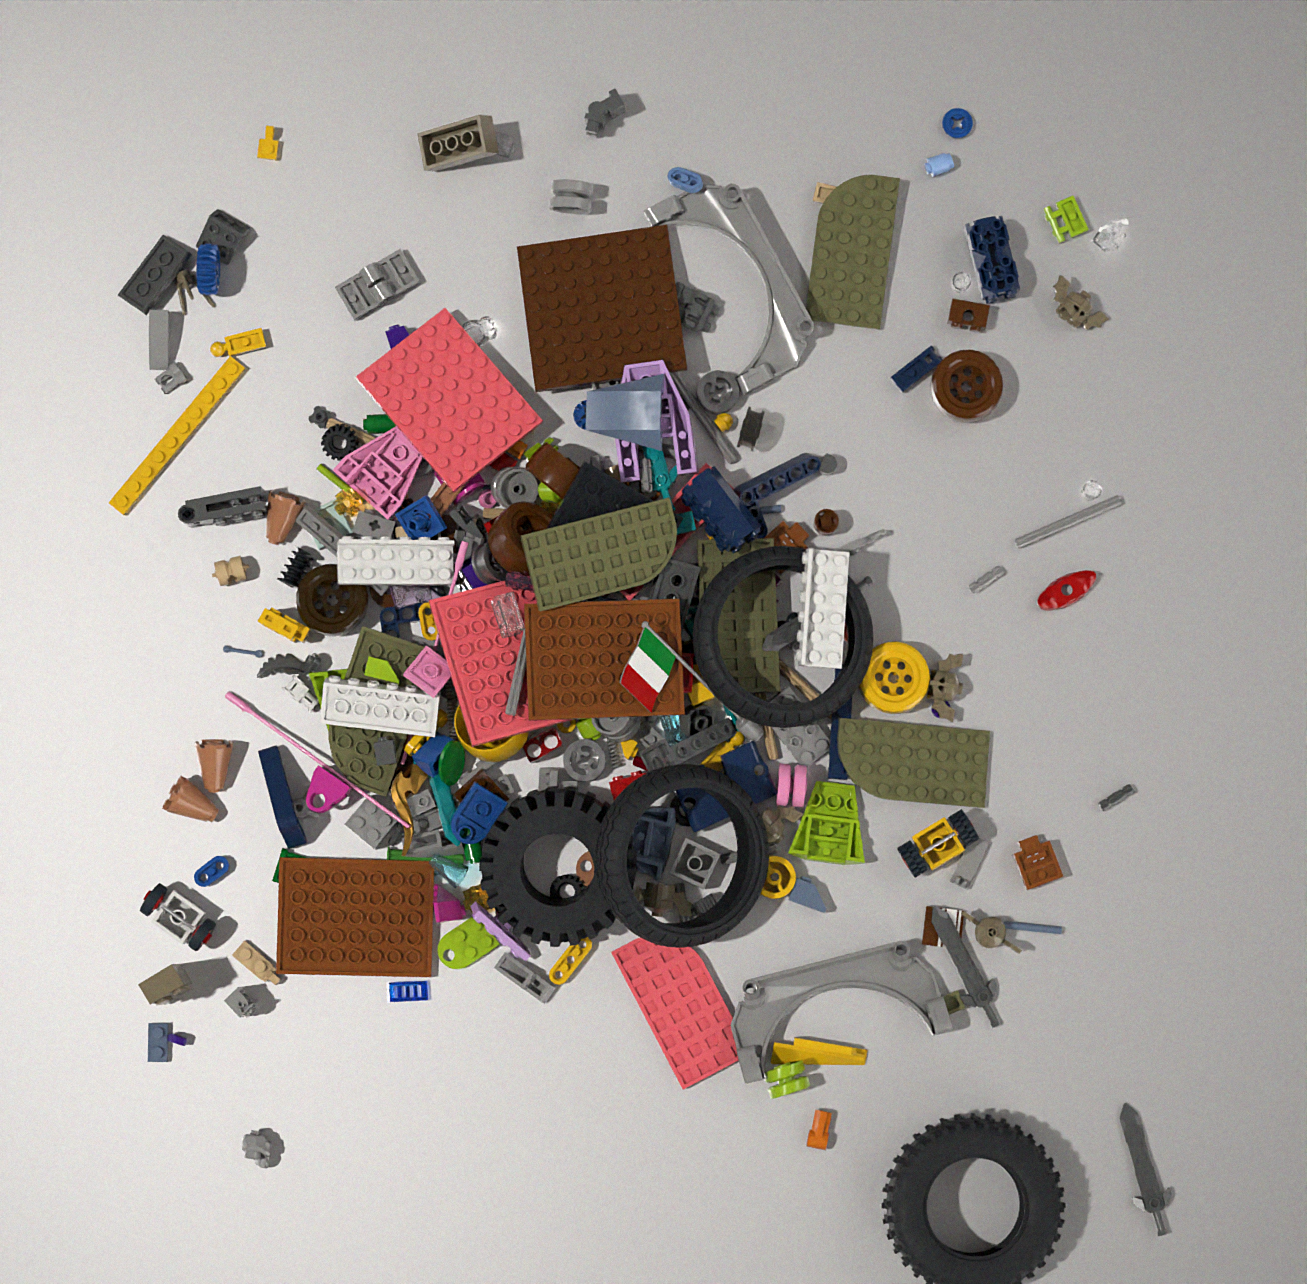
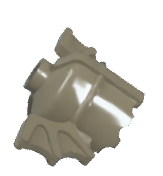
M1062 275L1058 276L1057 283L1053 285L1056 292L1053 301L1060 303L1055 311L1057 314H1060L1059 317L1062 320H1067V323L1073 325L1074 328L1083 324L1085 330L1092 326L1100 328L1103 322L1109 320L1101 311L1089 316L1093 310L1090 303L1091 295L1084 290L1081 293L1070 292L1067 295L1070 283Z
M962 653L959 655L949 654L946 660L938 661L939 670L930 671L932 674H930L931 680L927 698L934 699L931 708L938 711L940 719H947L950 722L954 721L955 710L947 706L945 701L950 702L957 694H961L963 683H960L957 675L949 672V670L962 665Z
M778 805L777 810L774 812L768 807L763 812V815H761L766 827L768 842H774L777 845L785 838L783 835L785 824L781 819H787L795 823L803 813L795 810L794 806L784 808Z
M646 882V889L637 886L634 891V895L639 902L644 899V907L652 912L651 916L663 917V913L671 911L673 903H675L681 916L692 917V903L685 899L683 891L675 893V885L667 884L665 886L664 883Z
M965 911L962 912L963 917L976 925L975 938L980 946L994 948L1003 943L1016 953H1021V949L1005 940L1007 933L1001 919L991 916L977 921Z

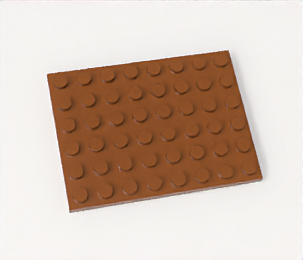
M679 599L574 602L544 611L538 610L537 603L524 604L529 721L685 715L683 667L677 658H675L669 677L655 700L652 713L620 684L624 667L638 644L644 621H647L648 625L682 658Z
M279 857L276 974L431 977L434 861Z

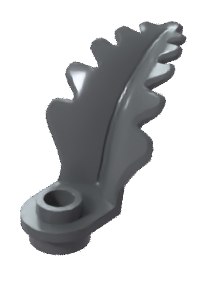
M287 653L285 657L276 654L275 660L270 657L268 658V663H263V668H260L257 678L260 679L265 674L273 671L274 673L283 671L288 675L299 674L306 676L310 670L314 672L318 668L321 658L318 657V654L313 653L307 656L305 662H301L290 653Z

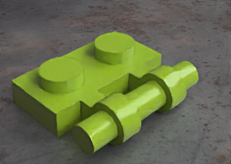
M1074 195L1056 202L1055 205L1058 210L1055 212L1052 211L1050 206L1043 209L1046 214L1045 219L1050 223L1053 230L1052 234L1057 238L1058 243L1066 241L1063 233L1068 232L1070 238H1073L1089 230ZM1061 216L1065 226L1059 227L1056 220L1057 217Z

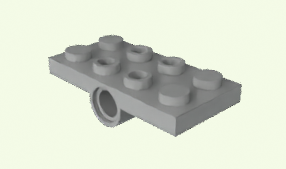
M399 249L382 260L365 266L358 274L335 286V289L355 321L420 283L402 250Z
M786 686L768 700L771 703L786 705L802 703L790 686ZM816 722L798 727H772L777 737L787 747L799 765H806L808 767L829 751L830 740Z

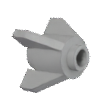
M459 526L454 535L457 552H459L461 541L468 542L469 545L465 558L470 559L474 548L486 541L488 533L486 532L482 538H478Z
M308 790L302 798L293 800L298 819L308 815L319 818V814L312 812L306 804ZM297 805H302V806H303L302 811H298V809L296 808V806H297Z

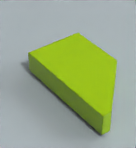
M368 656L365 676L400 683L399 678L387 660Z

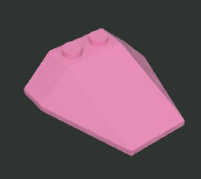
M396 426L346 455L333 471L389 520L401 507L423 457Z

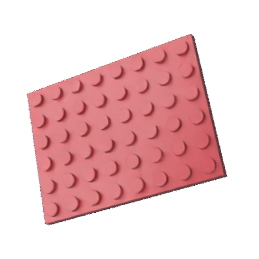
M446 308L356 376L357 381L453 493L543 423L538 414Z
M519 576L429 600L472 747L574 720H528L527 669H525L515 716L505 714L525 626L524 604L537 603L531 578Z

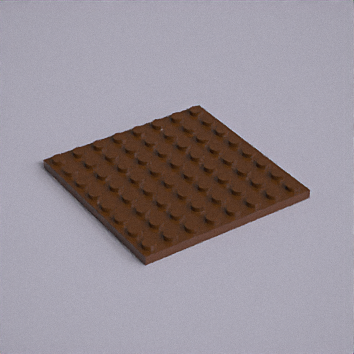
M667 224L517 246L536 392L622 380L625 365L663 360L669 373L688 370Z

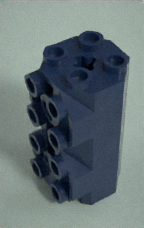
M996 216L978 219L973 221V226H970L969 223L965 224L964 230L982 301L985 300L986 304L997 302L998 298L1004 297L1005 300L1015 298L1016 294L1020 291L1019 275L1016 263L1013 261L1009 245V234L1003 217L999 216L996 219Z
M715 466L711 469H706L692 480V486L687 484L683 488L682 502L685 506L691 508L692 514L698 522L701 520L705 521L707 525L704 527L706 534L709 537H713L717 548L721 552L726 550L735 554L746 541L750 543L758 537L757 534L761 532V526Z

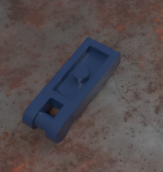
M932 345L890 377L901 393L935 368L942 360V357H938L934 352L935 349ZM927 356L932 360L930 364L925 360Z

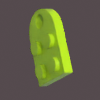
M471 917L441 938L438 944V956L445 966L452 969H462L500 944L495 936L485 929V925L482 922L479 924ZM448 949L454 952V958L451 961H447L443 957L444 952Z

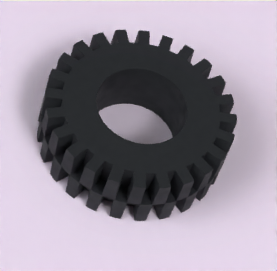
M548 786L544 791L538 792V789L528 792L527 796L521 799L518 797L498 816L482 847V858L479 863V871L482 873L480 883L482 891H486L488 895L486 901L490 909L495 908L499 913L497 919L503 925L508 923L513 927L512 933L521 937L522 933L530 936V942L534 944H540L542 940L550 942V947H559L561 942H569L570 946L579 944L581 939L588 937L591 940L597 937L602 929H608L614 924L616 917L609 909L601 893L595 866L598 833L602 821L611 806L607 801L604 803L596 799V794L589 791L586 794L577 792L576 787L568 786L565 790L557 789V786ZM553 833L566 834L579 840L588 849L593 860L594 877L590 884L578 895L567 898L555 899L539 892L530 883L524 870V854L532 842L544 835ZM631 834L627 850V873L633 890L637 872V853L634 851V839Z

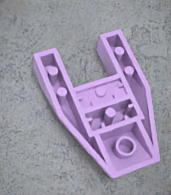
M659 360L625 365L621 384L664 374V393H662L661 407L662 438L673 437L678 475L698 474L699 467L690 414L664 361ZM615 438L621 482L623 484H626V482H640L638 444Z

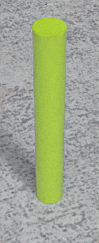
M320 464L316 470L360 505L363 504L365 499L324 465Z

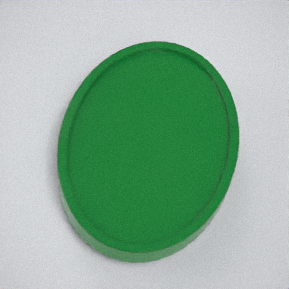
M451 740L445 745L439 759L440 779L444 784L452 786L460 779L465 765L464 748L456 740Z

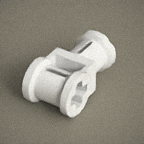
M293 675L291 682L286 687H283L282 690L292 699L303 703L311 713L319 705V701L309 692L310 689L297 676Z

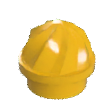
M727 413L717 415V418L713 420L722 433L725 430L729 431L733 424L732 416Z

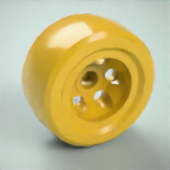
M897 641L885 642L873 647L868 670L858 688L866 703L882 713L901 714L910 711L924 699L930 683L929 668L922 654L914 647ZM885 661L890 662L891 666L889 669L883 667ZM899 662H903L905 664V668L903 670H900L897 665ZM877 673L882 674L883 679L881 681L875 679ZM891 673L893 676L897 675V683L889 682L888 678L890 677L888 675ZM904 676H911V682H905ZM883 686H887L889 688V692L887 694L882 692L881 689ZM902 687L904 690L903 694H897L896 689Z
M460 705L455 713L454 726L459 741L472 756L482 761L500 762L509 759L524 746L528 738L529 732L472 747Z

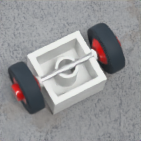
M159 883L152 891L149 890L139 911L148 917L155 909L159 908L151 923L181 944H185L192 935L188 946L194 951H198L203 944H207L213 935L211 933L216 923L207 918L202 925H199L207 912L176 890H173L167 900L163 902L168 889Z

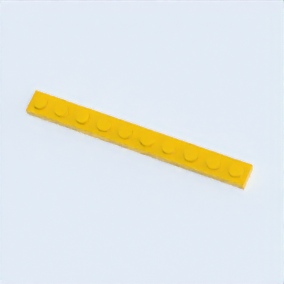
M231 356L226 360L109 501L111 506L122 515L127 513L245 371V367Z

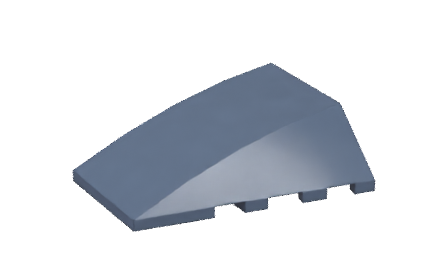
M664 374L587 391L586 430L662 451L661 407L662 393H664Z
M648 808L639 818L632 832L634 839L633 847L637 853L636 868L643 874L646 873L652 876L658 882L661 880L670 855L676 824L674 808Z

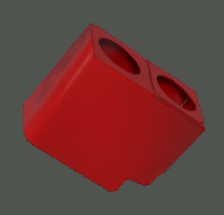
M551 728L526 741L522 748L528 761L533 763L563 747V744L556 729ZM548 735H554L557 738L558 744L555 748L550 749L545 746L544 740ZM537 744L541 748V753L538 757L533 758L528 755L527 749L530 745Z

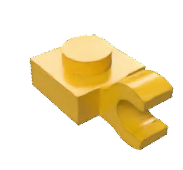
M266 125L265 139H259L258 159L277 161L279 141L274 140V126Z

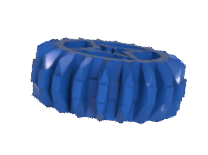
M201 244L198 248L196 277L197 288L200 294L216 295L219 291L221 262L220 251L217 245Z

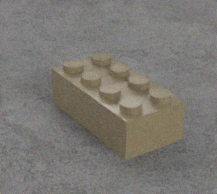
M476 115L417 133L424 171L437 172L499 153L493 119L489 115Z
M171 964L139 983L138 986L149 1004H156L157 1006L169 1003L174 999L172 997L174 995H182L189 991V986L193 983L182 964Z

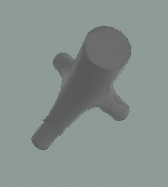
M400 822L397 823L396 831L388 841L391 846H394L404 836V832L401 831Z

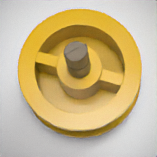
M779 856L769 857L767 876L761 895L770 899H777L786 896L793 889L796 874L788 860Z

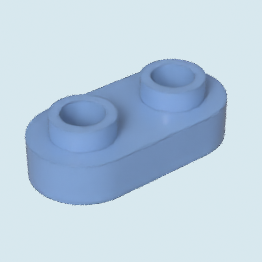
M681 167L672 168L668 172L669 183L676 188L689 193H696L703 187L701 176L697 173Z

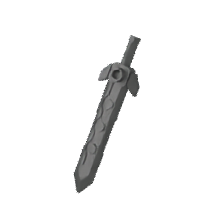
M934 906L931 922L970 996H960L962 1002L974 1008L983 1007L992 1028L999 1026L1001 1023L989 1004L992 1002L993 997H995L996 983L994 979L991 978L986 986L979 970L963 944L951 917L944 910Z
M1124 1103L1119 1119L1143 1198L1142 1200L1132 1197L1133 1203L1143 1212L1153 1213L1158 1237L1168 1233L1160 1211L1168 1205L1172 1194L1168 1187L1162 1193V1196L1160 1195V1187L1154 1166H1152L1138 1112L1127 1103Z

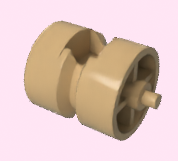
M241 555L230 558L229 562L225 560L214 562L216 571L212 574V578H218L220 586L231 584L232 580L236 582L247 579L246 569L250 567L249 564L245 565L243 563Z

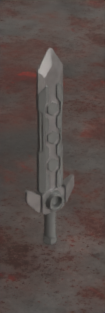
M867 576L856 585L861 591L867 586L872 585L873 581ZM798 616L766 636L762 650L779 651L796 640L797 631L801 630V622H798Z

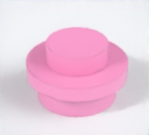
M485 489L481 491L478 497L479 504L484 508L494 507L496 501L491 494V490Z

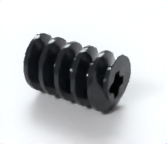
M297 546L295 547L298 551H291L294 558L288 557L287 559L291 565L284 564L287 572H280L284 578H277V580L292 588L299 586L297 580L301 581L303 579L300 574L308 573L304 569V567H311L308 560H315L310 553Z

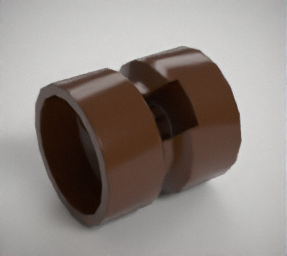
M831 509L820 510L813 521L814 530L821 536L832 535L839 525L838 515Z

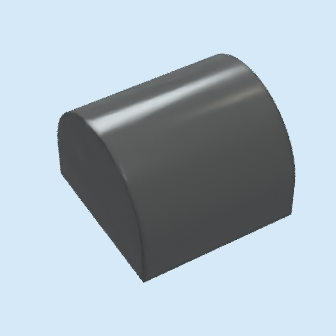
M828 453L825 454L818 472L825 476L833 474L837 467L835 457Z

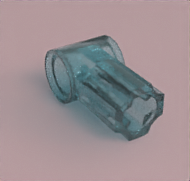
M677 715L660 717L670 747L688 738L679 728Z

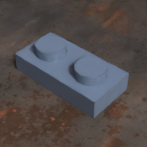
M148 1023L147 1062H168L167 1038L169 1023Z

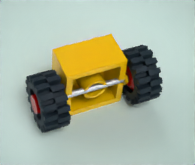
M962 809L948 817L954 830H952L946 818L943 817L912 836V840L919 851L916 850L911 840L897 848L905 865L915 878L928 870L922 858H924L930 870L933 871L965 852L964 847L957 838L958 835L966 847L980 839Z

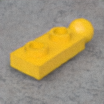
M262 328L224 337L226 343L214 342L210 347V352L215 357L222 356L225 351H228L229 356H234L265 348L266 343Z
M736 731L735 736L729 738V742L724 741L718 744L701 764L720 772L723 768L721 755L733 750L735 746L742 745L745 736L740 731Z

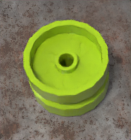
M803 1060L792 1063L787 1062L764 1072L766 1083L778 1081V1084L768 1088L771 1099L811 1086L807 1076L795 1078V1075L805 1071Z

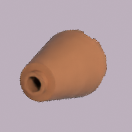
M269 490L265 535L269 539V543L279 545L280 542L284 543L296 522L295 520L306 504L305 500L300 502V497L281 491H279V494H274V490Z
M223 739L202 740V744L196 741L195 749L204 788L208 789V792H220V789H223L233 751V741L229 740V744L224 743Z

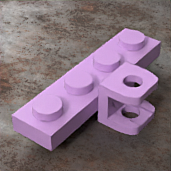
M477 902L470 906L474 920L479 924L482 922L485 925V929L491 935H495L503 946L508 945L511 948V952L517 958L521 957L526 961L531 957L528 947L509 931L512 926L508 923L503 925L497 919L499 913L496 910V915L493 917Z

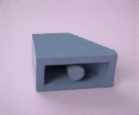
M801 876L800 879L796 878L788 900L825 913L826 907L815 884L811 883L812 879Z

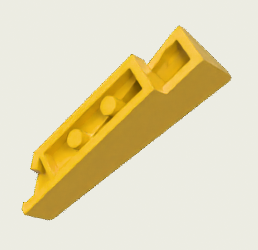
M794 1037L793 1045L773 1043L770 1062L771 1064H784L803 1060L804 1065H865L867 1050Z

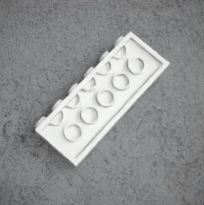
M344 536L337 542L338 585L451 586L454 576V540H449L448 537H440L438 540H430V537H420L419 540H411V537H400V540H392V537H381L380 540H377L370 536L361 537V539Z
M808 548L802 555V564H805V570L801 573V583H804L803 591H800L799 602L802 603V611L799 610L798 622H801V630L797 631V642H800L799 649L796 650L795 659L798 661V666L842 669L849 552Z
M329 676L323 684L320 723L435 737L441 692L433 698L422 689H417L418 687L414 685L400 687L396 683L384 685L374 680L360 682L357 678L343 680L339 676Z

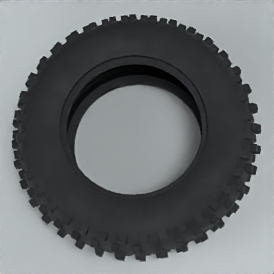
M970 1113V1118H964L960 1114H956L952 1121L941 1118L939 1119L940 1125H926V1132L912 1135L915 1140L911 1144H904L901 1147L904 1153L901 1156L897 1155L896 1158L894 1157L892 1161L896 1163L894 1170L890 1169L887 1172L886 1177L890 1178L889 1184H885L882 1190L887 1193V1199H883V1203H881V1208L887 1209V1214H884V1219L882 1220L883 1224H889L888 1234L886 1235L888 1240L894 1239V1253L900 1252L902 1254V1264L905 1267L910 1265L916 1278L920 1275L923 1276L926 1284H1022L1023 1278L1027 1277L1030 1279L1035 1276L1033 1271L1036 1267L1040 1269L1044 1267L1046 1255L1050 1256L1054 1253L1055 1250L1052 1249L1053 1242L1057 1243L1061 1237V1234L1057 1232L1058 1227L1062 1228L1065 1222L1060 1217V1214L1066 1208V1203L1061 1202L1060 1197H1064L1063 1192L1065 1191L1063 1187H1058L1059 1177L1061 1176L1059 1171L1053 1172L1052 1168L1055 1167L1053 1158L1047 1159L1045 1157V1147L1042 1144L1036 1146V1141L1033 1139L1034 1136L1031 1133L1025 1136L1021 1126L1016 1124L1012 1128L1006 1122V1119L1001 1118V1121L997 1122L989 1114L985 1115V1119L980 1118L975 1113ZM969 1158L987 1159L1001 1165L1012 1177L1019 1195V1213L1009 1235L998 1245L980 1252H962L942 1243L934 1234L927 1215L928 1194L937 1176L951 1164Z

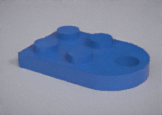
M474 782L451 818L450 826L452 833L456 839L465 844L480 842L486 837L508 802ZM461 829H470V834L467 837H461Z

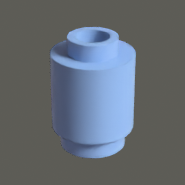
M942 153L927 158V163L924 166L927 174H931L934 177L950 171L951 168H954V163L950 153Z

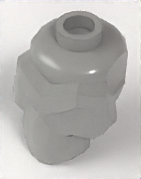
M251 1130L250 1134H245L242 1139L241 1149L245 1152L244 1158L255 1160V1164L261 1168L267 1169L269 1167L272 1144L266 1137L262 1136V1132Z

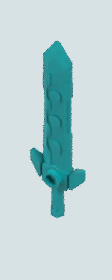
M642 446L644 457L651 461L653 491L661 492L663 498L670 497L674 512L675 506L672 503L668 489L672 488L673 483H676L678 477L677 465L669 471L663 450L660 451Z
M439 773L434 778L428 775L445 837L454 845L459 846L461 842L456 839L450 826L451 818L457 809L450 786L441 781ZM461 829L460 836L462 837L464 833L463 829Z

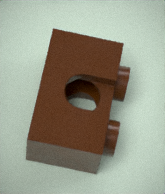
M952 298L947 324H951V327L955 329H962V326L970 327V331L980 333L981 330L984 331L986 329L990 305ZM966 312L971 313L973 320L966 321L963 318V314Z

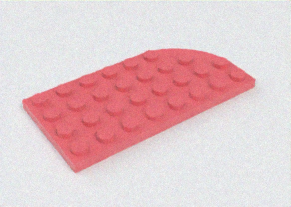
M637 938L611 952L682 1089L738 1061L736 1045L730 1026L733 1017L703 960L691 947L675 948L661 946L642 938Z

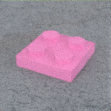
M425 646L403 674L404 677L433 698L436 697L451 678L446 660L428 646Z

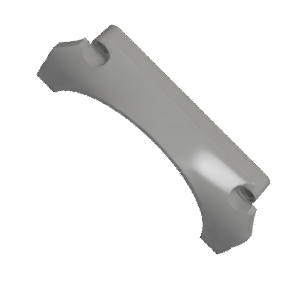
M731 183L723 190L721 185L703 184L699 192L689 193L685 191L677 196L668 197L645 210L644 213L652 227L666 224L667 226H697L727 237L746 252L759 270L768 297V325L757 354L750 364L735 377L742 394L746 395L798 366L807 345L804 338L812 334L814 323L740 187ZM735 190L738 195L735 198H730L727 192ZM807 323L810 326V330L802 331L800 325Z
M897 941L748 979L742 986L744 1001L738 1002L730 1025L745 1084L764 1080L767 1049L775 1030L782 1020L807 999L827 991L842 988H862L881 992L899 1000L913 1010L925 1023L933 1036L953 1031L943 996L941 997L934 972L917 957L911 959L910 947L904 941ZM898 950H904L906 953L904 955H899L896 952ZM749 988L756 989L754 993H748L746 990Z

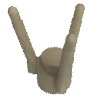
M189 270L180 271L176 276L177 281L175 282L183 315H186L182 289H186L190 299L193 300L194 297L190 287L193 286V283L197 287L196 277L194 274L191 275ZM202 294L211 307H215L210 297Z

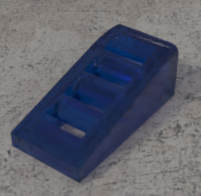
M427 981L387 983L388 1003L428 1000ZM417 985H421V997H418ZM401 986H405V997H404V998H402V988H401ZM409 986H413V997H410ZM393 987H397V998H394Z

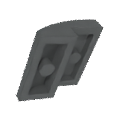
M461 502L455 505L449 512L455 522L473 536L482 538L487 532L484 526L485 523L478 513L471 517Z

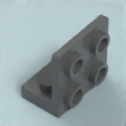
M217 209L209 215L196 247L199 248L201 244L217 245L220 251V261L228 265L234 256L240 240L248 234L251 227Z

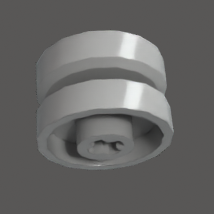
M569 179L552 181L551 192L556 196L550 198V210L566 214L591 213L592 202L587 199L593 195V185L591 183Z
M505 467L493 477L491 494L500 506L506 508L521 501L534 503L538 495V483L535 477L527 470L517 467Z
M641 717L592 719V724L596 730L615 742H623L633 737L638 731Z

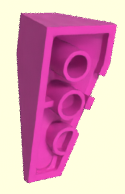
M434 884L433 904L436 922L443 923L463 920V915H466L465 904H461V900L439 884Z

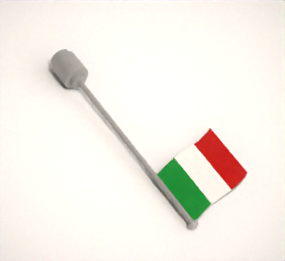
M644 621L638 644L624 667L620 684L652 713L655 700L669 677L675 658H677L712 693L704 679L648 625L647 621ZM731 711L737 717L736 728L748 740L757 741L762 737L764 731L760 724L744 719Z

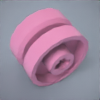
M779 763L776 805L786 806L789 794H792V805L794 807L804 806V798L807 792L806 765H796L794 776H791V766Z

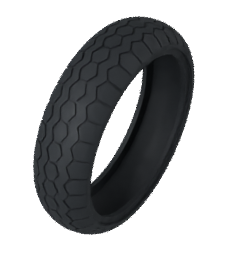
M791 546L766 547L746 553L730 562L712 579L705 589L694 618V653L698 668L707 686L717 699L735 714L764 726L779 728L798 727L817 722L841 708L857 691L866 675L872 656L873 625L870 611L860 589L848 575L845 611L848 635L846 658L835 681L821 695L811 701L800 704L771 703L746 691L727 670L718 645L719 617L726 599L743 579L756 573L768 570H788L801 574L805 570V564H802L803 552H806V549Z
M691 764L661 767L642 775L629 784L608 809L598 833L595 851V866L599 887L614 916L628 930L640 938L657 945L675 948L706 944L734 929L747 916L758 900L766 880L769 865V842L766 827L760 811L752 798L739 784L723 773L708 767ZM699 788L713 796L730 817L737 839L735 871L723 896L707 912L685 922L662 923L641 906L633 893L627 873L628 844L639 818L656 800L679 789Z

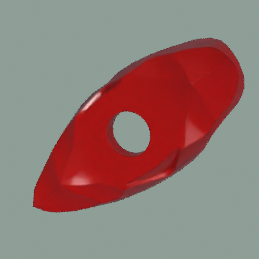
M1083 570L1066 574L1054 580L1038 596L1037 604L1039 608L1044 611H1052L1066 608L1079 601L1094 585L1096 573L1091 570ZM1070 585L1072 593L1064 595L1061 591L1062 586Z

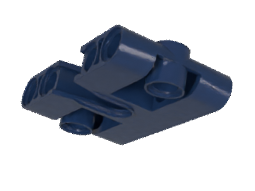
M755 740L721 755L724 775L739 784L755 804L778 794L768 766L765 764ZM757 765H761L764 769L763 773L759 776L754 772V768ZM684 788L675 791L693 833L729 817L722 805L713 796L699 788ZM688 797L694 800V805L691 808H687L684 804Z

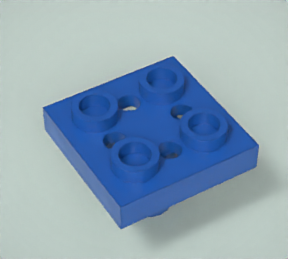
M428 495L395 514L407 536L411 537V540H419L420 537L431 538L447 528Z

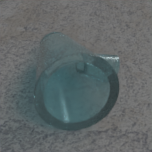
M436 854L429 861V864L434 869V876L440 874L453 888L459 886L469 868L464 864L439 855L437 856Z

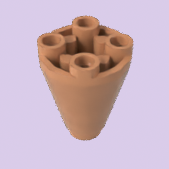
M180 776L176 784L172 785L169 791L170 797L165 800L162 809L169 813L211 823L219 811L211 800L183 776Z

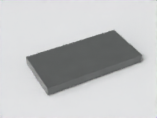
M162 235L119 292L118 296L147 316L149 310L153 308L192 254L165 235Z

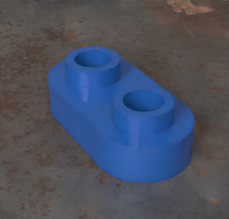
M223 856L212 858L195 872V883L201 887L211 885L227 873L230 866L229 861ZM218 862L223 863L222 869L217 868L216 865ZM202 874H207L208 879L206 881L201 879Z

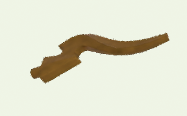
M416 764L411 765V775L409 778L403 777L402 771H400L391 786V796L400 818L410 825L409 828L403 825L404 846L401 856L404 857L410 848L414 834L413 818L405 792L410 791L413 795L417 794L428 776Z

